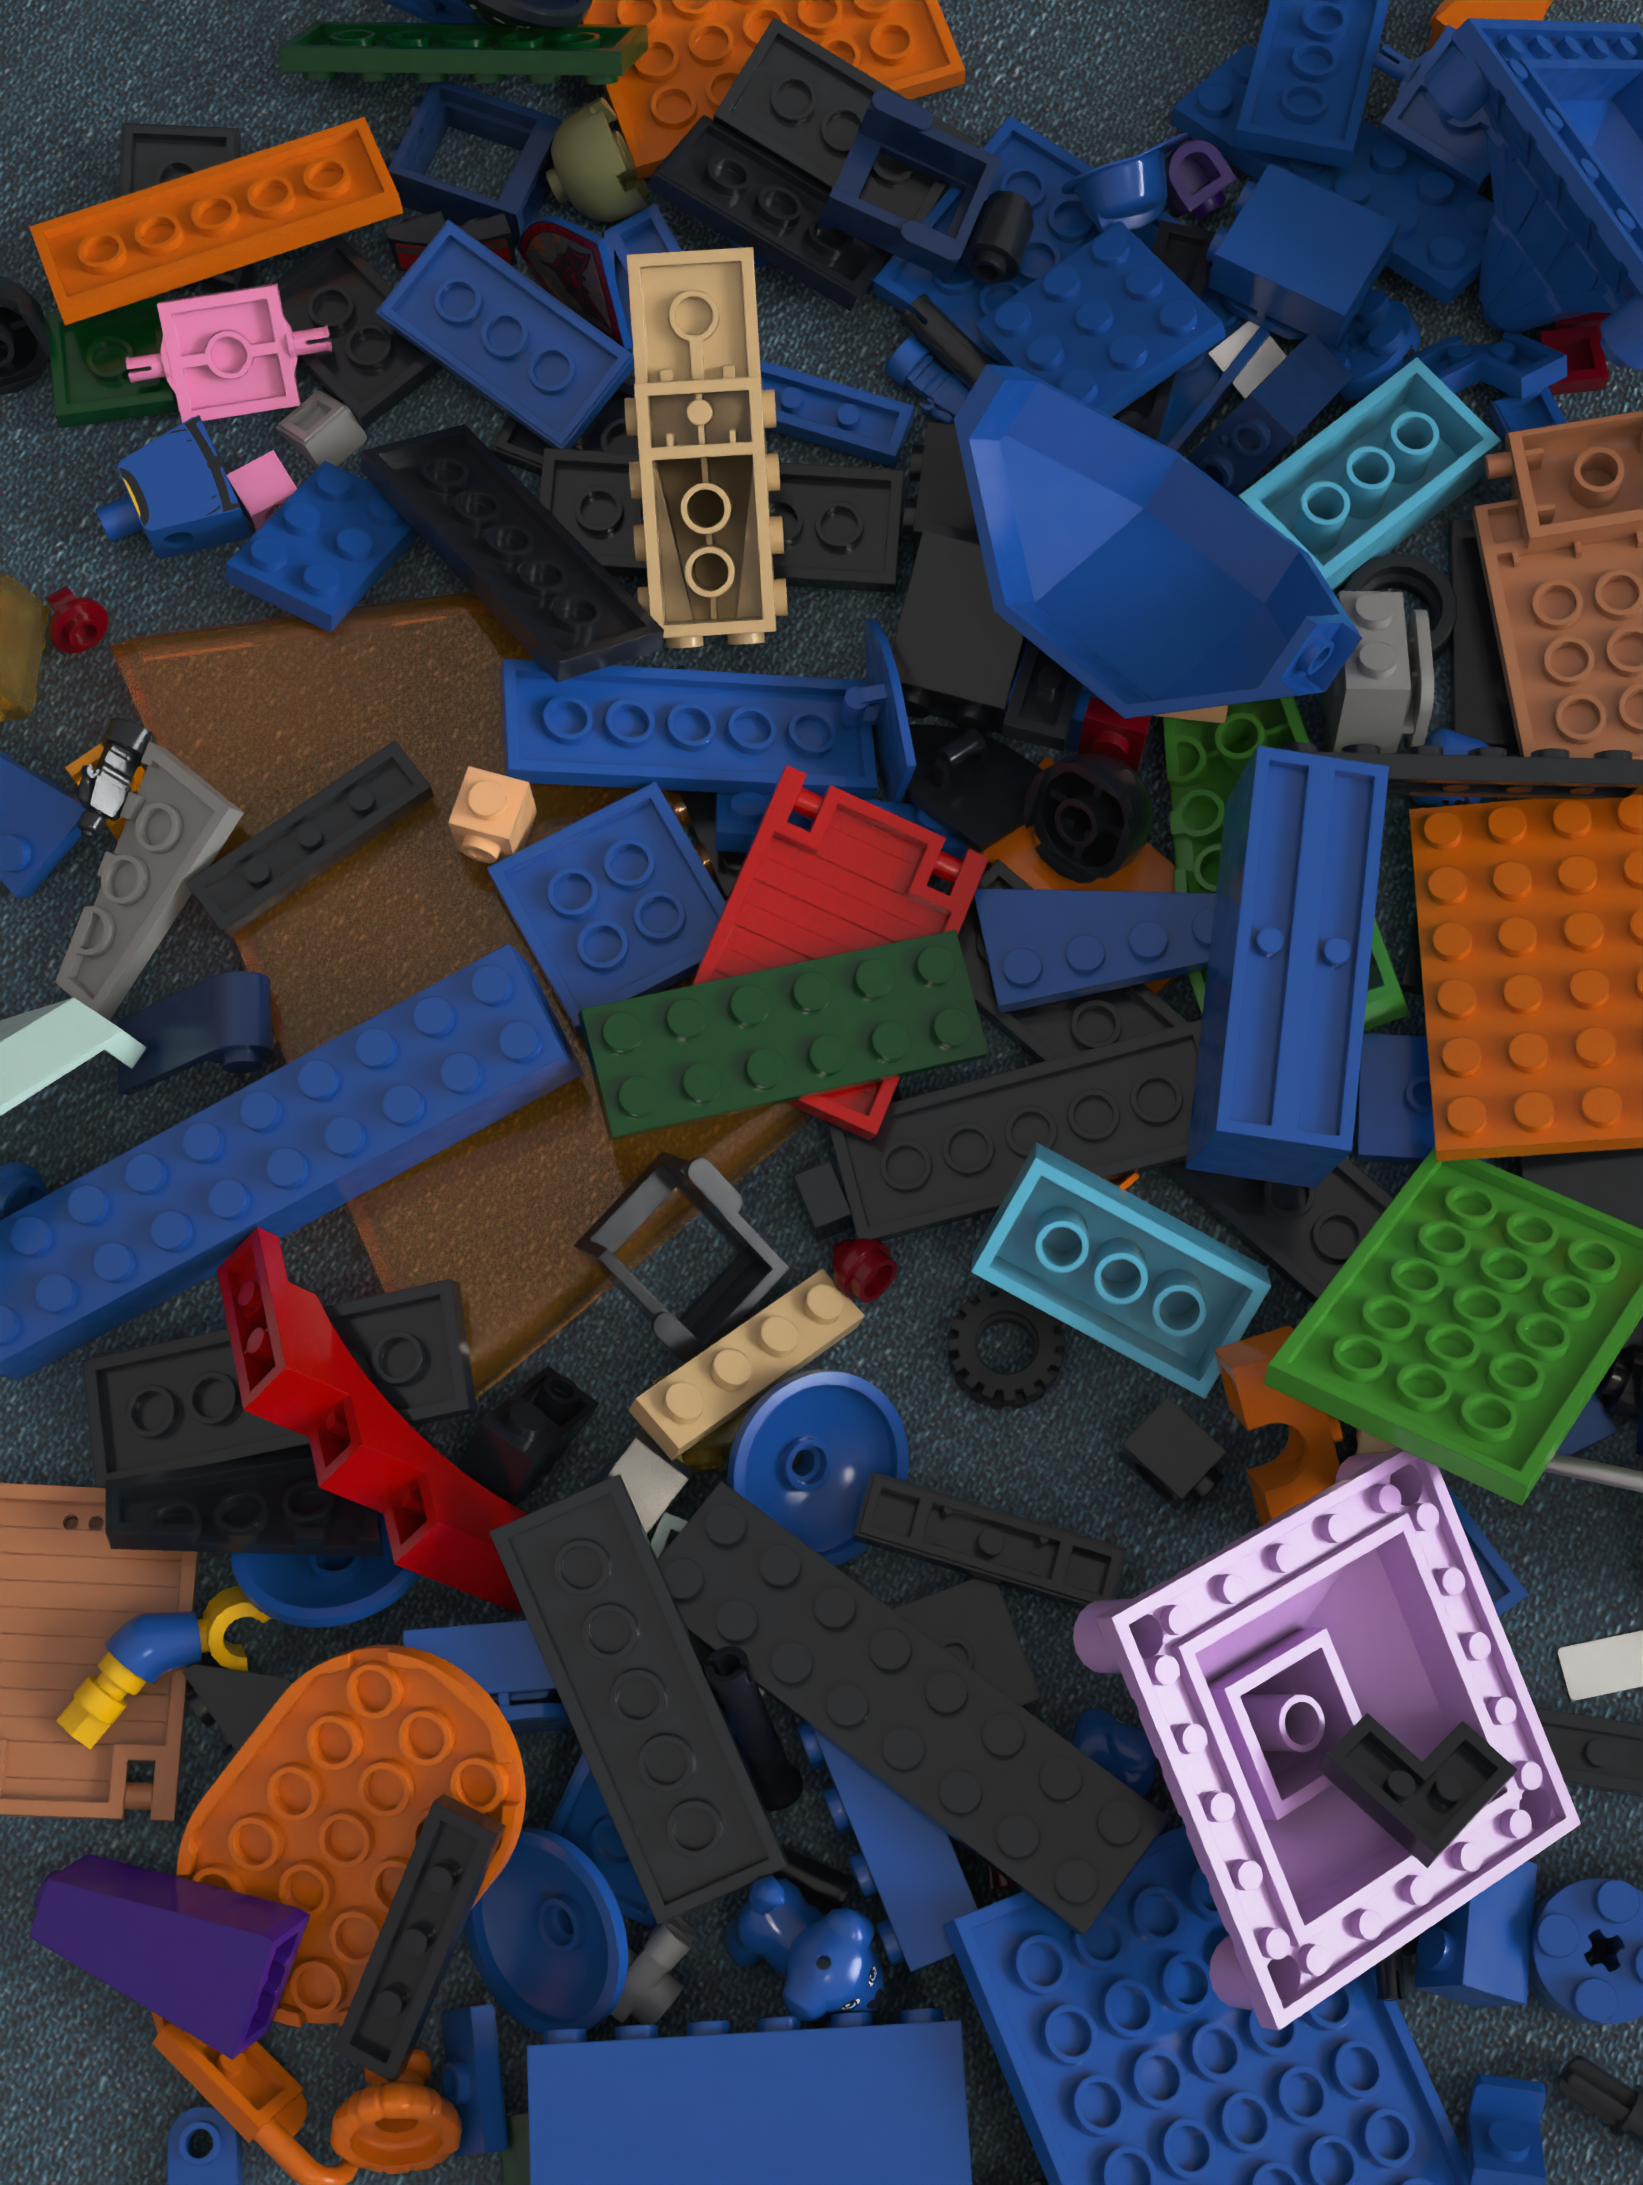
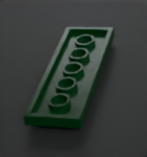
M315 21L280 46L279 54L281 72H302V79L307 81L334 79L337 77V72L357 73L358 80L365 82L389 80L393 77L392 73H413L414 81L424 83L447 80L449 78L448 74H469L470 81L474 83L500 82L505 79V74L526 75V81L532 84L556 83L562 80L561 75H583V82L586 84L605 85L617 82L619 80L618 76H623L648 50L647 25L575 24L559 30H519L506 26H496L490 23Z
M956 930L583 1008L578 1013L609 1142L983 1059L989 1054Z

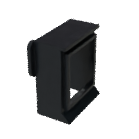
M663 1151L573 1245L591 1260L651 1322L652 1332L683 1364H686L729 1334L789 1269L786 1263L740 1216L738 1212L742 1206L741 1195L707 1159L696 1157L687 1161ZM675 1188L692 1203L739 1253L679 1319L671 1314L614 1255Z

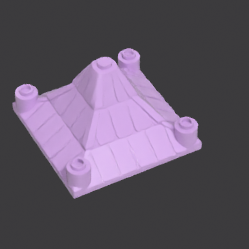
M1398 1447L1389 1451L1363 1453L1348 1457L1339 1467L1335 1484L1312 1496L1311 1499L1296 1505L1268 1521L1262 1527L1254 1529L1224 1546L1218 1552L1203 1558L1177 1573L1176 1576L1161 1582L1133 1599L1099 1600L1090 1603L1080 1612L1075 1622L1073 1641L1076 1653L1082 1663L1094 1672L1122 1674L1131 1698L1135 1700L1145 1733L1155 1757L1159 1759L1162 1774L1175 1807L1184 1821L1190 1844L1202 1873L1206 1875L1210 1893L1225 1930L1230 1935L1216 1947L1212 1955L1209 1972L1212 1989L1219 2000L1229 2007L1253 2010L1261 2028L1279 2031L1581 1824L1439 1467ZM1367 1713L1422 1762L1463 1721L1518 1769L1504 1788L1428 1869L1317 1769L1325 1754Z

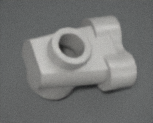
M679 1915L657 1924L649 1933V1939L637 1954L628 1947V1968L625 1986L619 2002L610 2014L618 2021L623 2023L631 2015L641 2025H654L682 1991L684 1986L667 1971H671L693 1947L692 1942L697 1937V1934Z

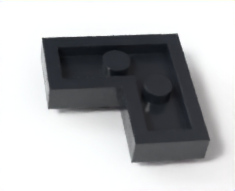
M1368 1713L1325 1754L1317 1766V1769L1427 1869L1504 1788L1518 1770L1463 1721L1422 1762Z

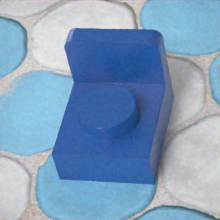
M1478 2074L1474 2077L1463 2121L1469 2185H1545L1546 2171L1539 2126L1546 2101V2091L1543 2083L1486 2074Z

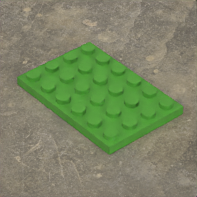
M1434 1146L1269 1362L1264 1385L1522 1506L1643 1316V1230L1479 1159L1436 1162Z

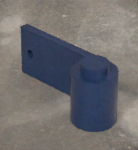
M250 971L220 973L117 1021L116 1026L146 1047V1050L132 1069L117 1059L119 1094H134L204 1061L222 1064V1069L230 1073H250L261 1069L262 1062L274 1055L270 979L266 975Z

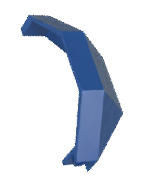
M986 364L956 414L954 423L995 613L1125 719L1326 692L1362 637L1307 552L1180 453L1018 367Z

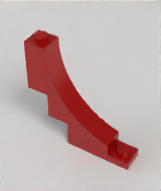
M257 1227L217 1268L243 1410L309 1438L319 1488L383 1513L395 1565L520 1613L522 1607L489 1531L521 1518L528 1513L493 1494L466 1475L429 1444L391 1406L350 1354L331 1324L317 1295L288 1282L279 1237Z

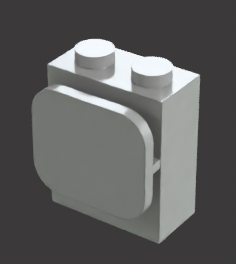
M1339 591L1338 600L1362 639L1326 692L1320 693L1324 752H1341L1343 747L1353 744H1373L1380 747V753L1397 754L1398 745L1403 739V734L1405 749L1424 745L1434 702V668L1427 610L1413 609L1406 631L1403 592Z

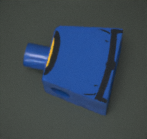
M200 415L188 419L121 459L116 467L128 492V496L96 508L98 517L110 542L144 529L157 558L174 557L243 540L252 536Z

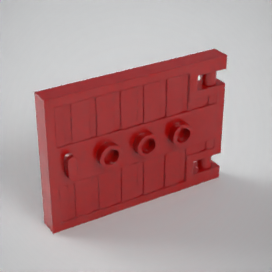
M786 765L778 779L690 986L956 930L958 935L989 857L968 849L961 859H958L941 851L946 839L945 837L832 785L829 786L823 796L802 787L807 776L806 773ZM791 811L813 820L808 831L787 822ZM931 874L950 882L946 894L927 886ZM900 1077L785 1103L870 1141L877 1135Z

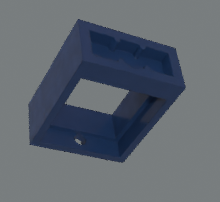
M447 80L431 82L425 96H418L414 101L409 115V128L401 144L395 143L391 147L385 165L399 194L402 206L427 215L441 211L445 221L450 220L459 226L474 218H489L504 213L511 231L513 244L518 245L523 230L528 224L536 220L551 189L546 177V171L554 168L551 145L554 133L562 123V119ZM449 127L522 151L498 200L425 175Z
M1311 332L1186 459L1233 496H1236L1314 419L1354 375Z

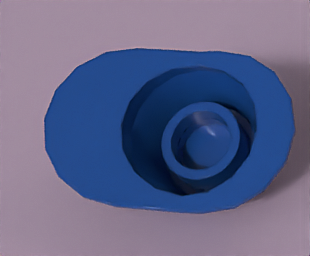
M1190 132L1179 134L1134 157L1121 159L1088 170L1066 182L1062 186L1061 192L1065 195L1078 194L1090 219L1101 233L1118 221H1121L1130 230L1142 228L1156 219L1163 210L1168 197L1164 155L1185 142L1191 134Z

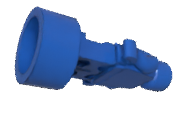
M912 335L893 353L883 373L901 388L907 386L927 401L926 404L923 403L921 405L922 414H930L939 422L952 424L971 389L955 373L949 375L947 371L936 364L931 357L932 351Z

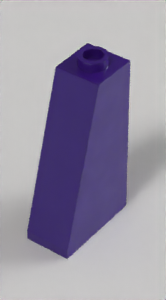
M87 1854L61 1871H52L41 1883L34 1899V1905L38 1909L29 1937L233 2060L270 2031L310 1914L290 1905Z

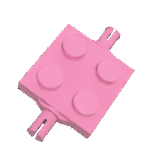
M275 283L158 302L157 308L163 331L161 353L131 358L126 357L127 370L151 366V368L130 371L128 376L131 383L166 377L167 382L176 394L182 423L197 415H200L202 421L300 406L301 400L295 375L298 356L324 351L331 352L332 344L331 339L307 342L309 340L329 338L328 325L292 331V327L283 314L278 284Z

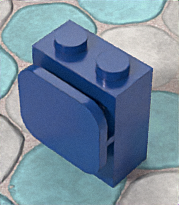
M1269 163L1257 184L1249 180L1244 186L1233 212L1237 217L1230 229L1221 226L1209 246L1206 260L1213 264L1208 287L1222 294L1224 305L1233 314L1287 339L1305 338L1312 332L1321 342L1337 348L1388 262L1400 223Z
M527 1620L403 1630L404 1646L413 1647L439 1656L472 1677L500 1708L514 1735L573 1728Z

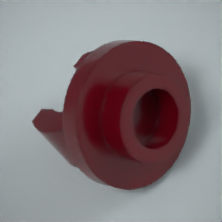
M66 585L45 597L55 612L50 620L48 632L50 639L58 649L66 653H80L92 648L103 638L108 628L109 619L106 610L98 601L86 597L76 598Z

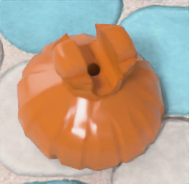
M420 2049L413 2050L404 2074L395 2082H390L364 2067L365 2081L371 2086H367L363 2090L356 2091L336 2110L333 2117L330 2143L337 2155L354 2167L378 2173L384 2171L391 2175L408 2173L410 2170L417 2172L430 2169L436 2164L445 2161L460 2148L461 2133L463 2131L462 2121L457 2110L449 2100L441 2096L437 2091L424 2086L429 2083L433 2070L425 2051Z

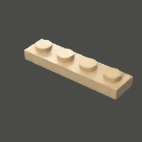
M822 1268L635 1398L628 1411L673 1461L758 1400L772 1387L790 1377L857 1329L865 1315L849 1297H846L838 1290L834 1280Z

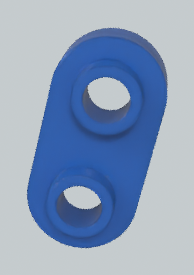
M213 2106L192 2108L180 2115L173 2123L167 2139V2185H243L242 2136ZM200 2129L208 2131L213 2139V2147L205 2157L197 2156L191 2148L192 2136Z

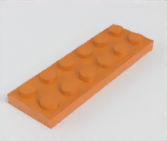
M365 117L63 215L30 226L29 228L65 325L402 214L403 209L399 194Z

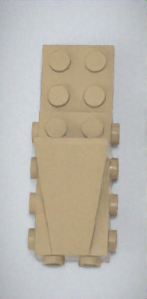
M753 247L627 255L635 370V398H625V421L627 436H638L639 461L629 462V479L632 500L642 499L644 524L633 526L636 562H646L648 579V587H638V603L664 629L663 638H666L667 648L704 646L703 636L728 634L729 645L764 643V632H775L777 629L776 616H788L786 578L774 579L772 554H784L782 516L770 517L769 491H781L778 453H767V441L765 440V428L777 427L775 390H762Z

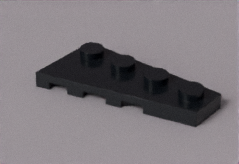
M311 1448L106 1481L105 1532L111 1549L384 1557L380 1512L319 1488Z

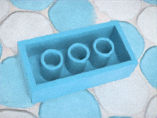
M1416 357L1240 494L1238 499L1307 552L1336 595L1345 588L1352 573L1370 559L1388 554L1485 477L1484 455L1495 454L1501 439Z
M1037 1142L976 1247L971 1266V1272L1204 1399L1220 1374L1214 1349L1238 1342L1272 1286L1265 1266Z

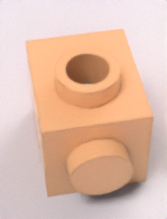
M468 766L448 822L457 850L477 861L495 863L524 849L537 813L529 782Z

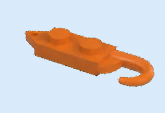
M151 2011L158 2034L152 2044L248 2143L255 2140L294 2181L301 2185H346L353 2180L359 2169L358 2167L352 2166L343 2158L335 2166H324L318 2163L294 2139L302 2128L307 2116V2101L302 2094L304 2088L258 2041L254 2042L232 2060Z

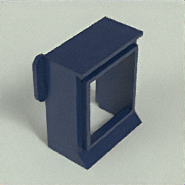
M878 90L872 96L856 138L835 186L832 188L816 229L836 228L943 277L942 282L948 284L962 256L1002 159L932 127L934 119L928 109L887 90ZM878 152L964 191L946 234L920 222L905 220L859 198Z

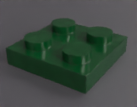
M164 296L147 298L68 325L64 324L59 311L46 312L51 341L50 361L55 417L61 428L179 412L176 394L167 382L166 377L131 383L128 376L130 371L151 368V366L128 370L126 366V357L131 358L161 353L163 331L157 303L165 301Z

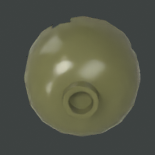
M601 97L568 115L556 129L551 145L554 168L546 171V177L560 204L570 201L576 210L586 218L596 222L615 223L633 216L651 206L652 203L646 198L651 195L650 190L647 189L646 178L636 179L637 170L624 139L618 131L612 132L608 125L618 118L607 101Z

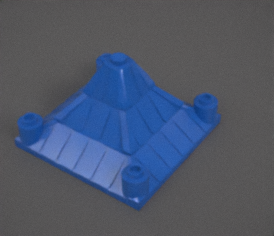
M1468 18L1450 36L1454 46L1425 74L1424 80L1428 89L1425 92L1426 101L1440 117L1446 120H1451L1454 117L1458 120L1466 121L1483 106L1491 124V127L1486 131L1495 215L1490 219L1482 254L1478 285V298L1482 302L1480 306L1481 315L1498 332L1506 331L1520 334L1563 319L1594 312L1611 313L1601 322L1600 329L1603 338L1600 340V345L1604 354L1619 368L1625 369L1629 366L1635 370H1643V30L1638 23Z

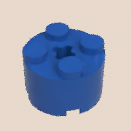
M1593 1878L1556 1887L1542 1895L1534 1903L1528 1989L1543 2007L1565 2019L1588 2025L1619 2024L1634 2020L1643 2015V1893L1623 1880ZM1601 1939L1606 1948V1952L1601 1956L1602 1963L1589 1965L1584 1954L1592 1948L1591 1941Z

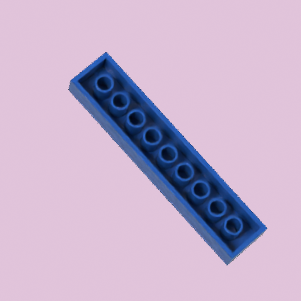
M508 943L0 1220V1375L18 1381L216 1274L217 1268L257 1227L278 1236L280 1239L583 1075L584 1072L530 964Z

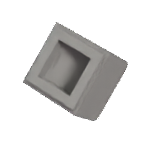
M320 390L313 393L275 427L279 434L316 469L324 461L338 467L367 440L365 432L349 407Z

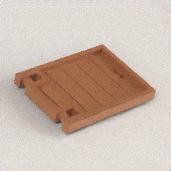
M0 1483L1 1817L125 1821L126 1810H150V1820L152 1822L177 1823L187 1709L185 1695L188 1693L189 1681L183 1674V1671L190 1666L164 1673L155 1684L146 1682L137 1695L127 1693L124 1697L128 1703L127 1707L91 1750L71 1737L56 1722L58 1717L74 1699L73 1694L88 1675L98 1677L102 1672L97 1665L108 1652L105 1643L125 1622L141 1613L195 1611L200 1552L111 1549L105 1532L106 1488ZM130 1764H155L153 1783L129 1782Z

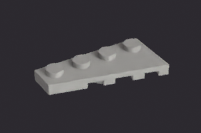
M150 741L141 760L148 767L137 794L129 791L120 814L121 817L127 820L114 853L105 852L97 875L101 876V887L93 906L84 907L55 980V983L72 998H76L109 1021L192 893L186 882L211 865L244 812L165 747Z

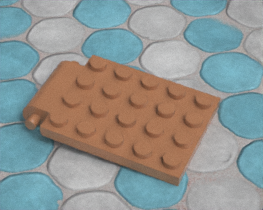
M1643 410L1507 432L1505 435V452L1484 455V468L1487 480L1508 477L1513 500L1474 506L1472 519L1520 757H1530V754L1536 750L1558 748L1568 750L1570 758H1593L1595 753L1601 751L1626 750L1632 752L1633 759L1643 760Z

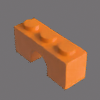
M1290 1325L1214 1349L1229 1409L1248 1431L1272 1423L1287 1424L1289 1428L1286 1446L1274 1460L1246 1470L1260 1527L1335 1484L1336 1474L1340 1467L1334 1445L1343 1441L1339 1420L1264 1385L1269 1362L1294 1331Z

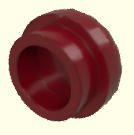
M859 1238L857 1240L846 1239L832 1246L834 1284L846 1297L850 1299L858 1298L862 1302L868 1303L879 1298L893 1282L897 1273V1263L891 1258L890 1249L880 1240H870L867 1238Z

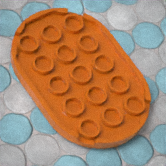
M400 1645L363 1646L335 1655L304 1673L278 1699L204 1795L185 1828L179 1848L176 1876L182 1875L184 1879L290 1905L310 1914L273 2021L300 2028L306 2023H339V2027L343 2025L432 1803L441 1795L446 1794L506 1826L473 1907L499 1876L516 1847L522 1829L526 1802L525 1774L517 1741L509 1723L490 1695L462 1669L439 1656L413 1647Z

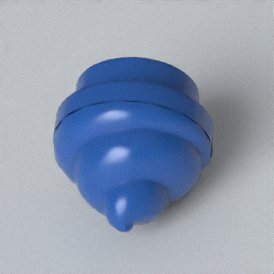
M9 1162L0 1165V1220L47 1195V1189L43 1184L42 1176L32 1166L24 1162Z

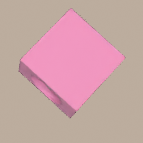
M274 450L226 475L238 502L256 531L297 490L296 485Z

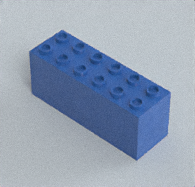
M1257 746L1226 800L1185 1169L1316 1188L1352 1152L1389 766Z
M926 2008L900 2011V2016L896 2017V2024L872 2025V2013L857 2012L829 2015V2020L826 2021L827 2028L801 2030V2022L796 2017L790 2016L758 2019V2025H756L757 2032L730 2034L729 2021L687 2023V2036L659 2038L658 2025L615 2027V2040L588 2042L586 2029L544 2031L543 2045H527L530 2185H972L961 2020L944 2021L943 2009Z

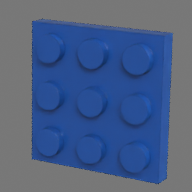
M1118 221L975 323L980 339L1006 366L1018 367L1110 417L1115 416L1226 337L1222 320L1121 221Z
M656 781L487 867L492 883L577 1035L582 1033L578 1013L581 1009L659 993L695 974L726 903Z

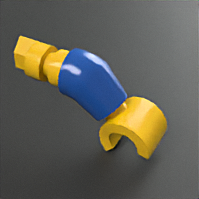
M239 1586L222 1590L213 1597L203 1612V1619H197L195 1611L141 1613L125 1622L105 1643L108 1652L97 1665L102 1672L98 1677L88 1675L73 1694L74 1699L58 1717L56 1722L71 1737L91 1750L127 1707L128 1703L124 1699L127 1693L137 1695L146 1682L155 1684L164 1673L200 1663L202 1660L201 1653L211 1652L212 1657L227 1669L248 1672L247 1656L242 1644H232L226 1641L224 1633L234 1620L242 1617H253L263 1624L272 1618L255 1608L243 1595Z

